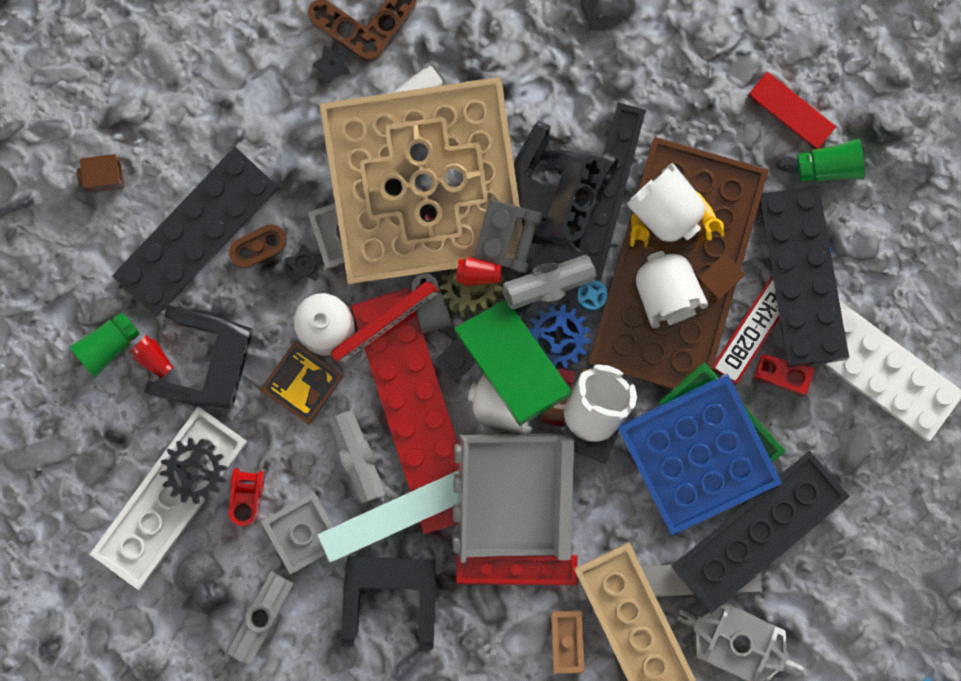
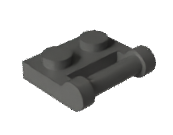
M490 199L474 258L502 265L516 271L527 272L529 265L526 262L536 225L541 222L543 214ZM521 217L525 219L515 258L506 256L516 218Z

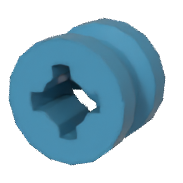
M595 280L581 285L576 299L578 305L584 311L596 312L604 306L608 294L605 286Z

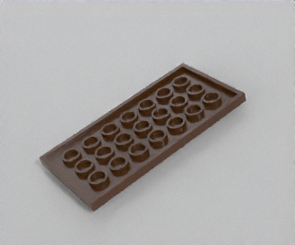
M654 136L638 191L650 180H656L658 173L673 163L694 190L700 193L709 204L716 218L723 222L724 237H721L719 232L714 231L711 232L712 240L709 241L706 239V229L704 228V233L701 237H693L689 240L684 238L672 242H648V246L644 247V242L637 239L634 241V246H630L632 232L630 217L588 365L611 366L620 370L624 376L673 389L703 361L711 369L713 368L736 285L716 303L710 299L707 301V308L701 309V306L695 308V316L673 325H669L667 320L661 321L658 328H652L637 288V272L648 262V256L659 251H664L665 255L678 254L686 258L696 278L724 253L741 269L769 169Z

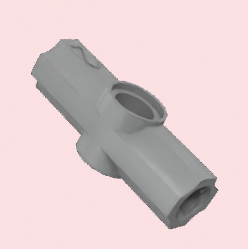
M587 255L560 264H541L533 269V273L503 283V295L508 307L512 310L539 300L545 302L555 301L565 296V291L595 281L596 271L590 257Z
M354 411L344 412L330 418V426L340 447L338 451L347 474L352 478L361 504L386 495L380 476L375 468L376 461L367 439L363 437Z
M273 571L270 572L227 652L229 655L248 665L252 664L269 630L275 624L276 617L295 583ZM258 609L267 612L269 617L268 623L262 627L258 626L253 618L254 613Z

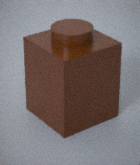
M116 154L80 158L81 168L76 170L79 185H83V188L88 193L124 189L122 163Z
M724 253L697 280L706 300L712 299L716 303L745 276V273Z

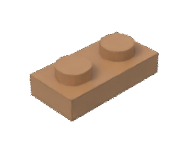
M582 610L551 611L553 673H584Z

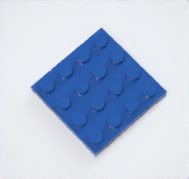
M728 373L621 424L618 428L671 535L782 484Z

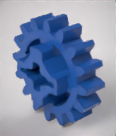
M553 304L549 305V313L547 314L542 309L538 310L540 319L531 318L530 323L534 326V329H528L538 344V340L547 343L550 348V355L545 351L544 353L554 367H556L557 363H561L563 369H567V361L569 360L576 365L579 362L576 355L585 356L587 353L582 348V345H590L591 342L590 339L584 338V335L591 331L590 327H582L581 325L586 318L583 316L577 319L575 317L577 309L575 308L570 313L566 312L565 304L561 305L559 311L555 310ZM556 318L555 324L549 328H540L547 320ZM567 320L575 326L578 334L569 330L566 325ZM556 330H561L562 336L566 337L567 340L563 339L560 344H555V339L550 337V334L553 335ZM576 346L571 353L561 356V351L565 347Z

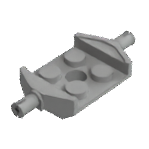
M727 603L721 605L712 614L706 611L701 617H696L682 609L679 610L678 614L686 617V619L676 616L675 621L692 627V630H694L695 657L747 681H769L779 670H784L800 678L802 673L794 670V668L804 671L805 666L789 660V657L786 656L785 630ZM739 635H744L749 640V648L743 653H738L733 648V641Z

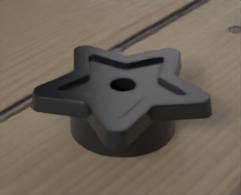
M325 45L323 46L322 58L315 61L312 66L323 71L326 82L330 83L339 75L350 74L349 69L344 63L348 51L344 49L334 52ZM331 61H334V62H335V65H334V66H330L329 63H330Z
M303 244L295 256L285 258V262L293 268V282H297L304 277L314 281L318 280L316 268L323 261V258L320 255L310 254L306 245ZM306 262L307 267H302V263Z

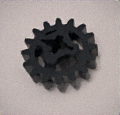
M188 438L186 446L181 441H177L178 450L174 451L168 448L167 453L171 456L170 459H161V463L167 466V470L161 471L159 474L168 478L163 487L173 488L170 494L171 497L175 498L181 494L182 503H187L189 497H192L194 504H199L200 496H203L206 501L211 500L209 492L220 493L221 490L217 483L226 482V479L220 476V473L228 470V467L219 463L224 458V455L214 454L217 448L214 444L206 448V440L201 439L198 445H196L194 438ZM193 451L191 452L190 458L184 461H178L181 455H183L186 452ZM205 455L210 458L213 464V471L208 469L205 463ZM195 463H197L196 468L200 472L206 473V476L194 475L191 479V473L181 467H194ZM174 471H177L182 478L181 486L175 479ZM205 480L210 482L205 488L194 491L197 484Z

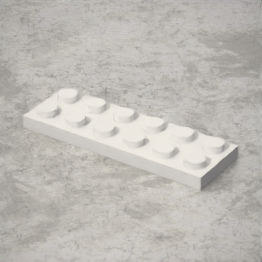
M840 301L849 359L823 363V365L927 442L931 441L960 401L961 390Z
M198 406L168 448L176 451L178 450L177 441H181L186 446L188 438H194L196 445H198L201 439L206 440V448L212 444L217 446L214 454H223L224 458L219 463L220 465L227 466L229 469L248 441ZM167 449L90 553L92 557L138 590H141L205 502L203 496H200L199 504H194L192 497H189L187 503H182L181 494L175 498L171 497L170 494L173 488L163 487L168 478L160 476L159 472L167 470V466L161 463V459L169 460L171 457L167 453ZM193 451L184 453L179 457L178 461L190 458ZM205 455V463L208 469L213 471V464L210 458ZM195 463L194 467H181L191 473V479L194 475L206 476V473L200 472L196 468L197 463ZM227 470L222 471L220 476L223 477ZM174 471L175 479L181 486L182 478L177 471ZM205 480L197 484L194 491L205 488L210 482Z

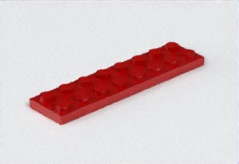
M408 287L351 305L358 330L410 294ZM414 311L364 347L410 492L459 470V463H455L454 446L458 444L416 311ZM453 507L420 521L423 534L458 524L453 521Z

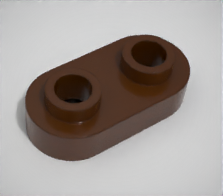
M265 225L235 240L229 249L230 259L239 268H252L283 252L287 245L286 234L277 225ZM271 236H275L278 239L274 246L267 244V240ZM244 249H248L251 252L250 257L247 259L240 257Z

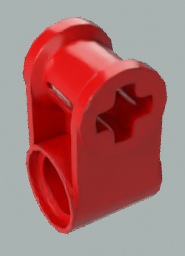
M239 468L233 469L228 512L234 524L241 527H250L257 522L264 490L265 471L250 473L241 472ZM242 482H252L254 484H245ZM242 505H248L251 508V516L246 521H239L236 515L237 509Z

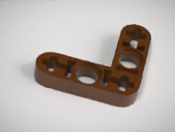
M316 0L311 3L308 9V16L311 23L320 31L362 60L373 62L381 57L414 12L417 0H409V5L404 3L400 7L399 14L402 15L401 18L394 12L399 5V0H386L367 27L327 0ZM326 8L328 17L335 20L331 29L328 28L331 26L330 21L324 17L317 20L315 12L317 9L322 11ZM385 16L393 18L395 21L394 28L390 31L381 30L378 26L381 18ZM348 23L354 27V32L350 37L342 38L338 35L337 30L341 24ZM360 32L363 33L361 40L365 43L375 42V52L368 51L367 54L364 53V46L358 41L355 46L352 45L358 39Z

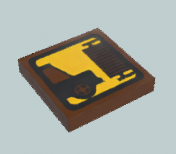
M295 341L260 390L310 425L344 376Z

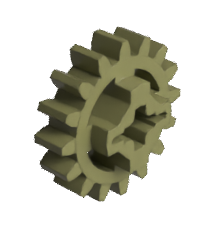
M457 268L448 269L450 275H442L441 277L444 285L440 286V290L446 306L449 305L454 314L460 310L464 318L469 312H472L475 317L479 314V311H485L489 309L490 305H496L498 303L497 297H504L502 288L503 283L506 282L503 273H501L500 283L464 286V283H457ZM455 291H457L458 294L461 295V298H458L455 295Z

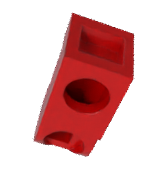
M760 355L753 378L805 398L815 368L808 366L787 368L786 360L769 355Z

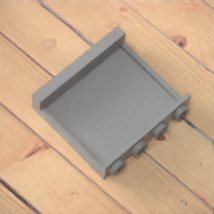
M569 434L460 435L459 444L454 446L455 463H459V474H454L453 480L454 493H458V504L453 505V521L458 523V534H453L452 537L453 553H457L460 561L466 562V557L555 555L558 560H571L574 440Z

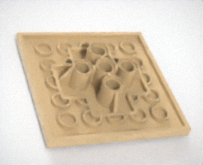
M501 77L319 104L348 284L455 269L458 266L459 259H466L467 256L474 258L490 199L520 207ZM422 143L427 147L428 155L425 159L417 160L412 157L410 151L414 144ZM457 169L462 173L463 180L459 185L452 186L446 182L445 175L449 170ZM418 175H429L433 181L432 186L427 190L419 189L415 184V179ZM391 178L398 179L402 184V191L398 194L388 193L385 188V182ZM431 204L436 208L437 215L431 220L423 219L420 215V208L423 205ZM521 217L516 218L506 256L515 258L523 230Z

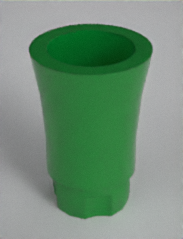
M859 138L842 144L797 154V167L801 182L841 179L864 180L865 178L864 157Z
M121 312L112 319V322L109 319L86 337L71 344L69 348L96 379L104 368L130 346L129 342L135 340L140 333Z

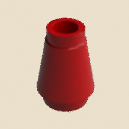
M469 256L466 259H459L457 283H464V286L500 283L502 265H496L495 263Z
M147 335L129 351L134 356L133 360L157 375L160 379L174 367L155 338L151 340Z

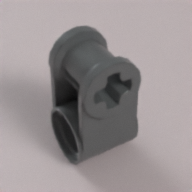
M420 274L412 282V291L421 286L422 281L435 284L440 291L436 278L430 274ZM441 292L416 310L423 334L452 326Z

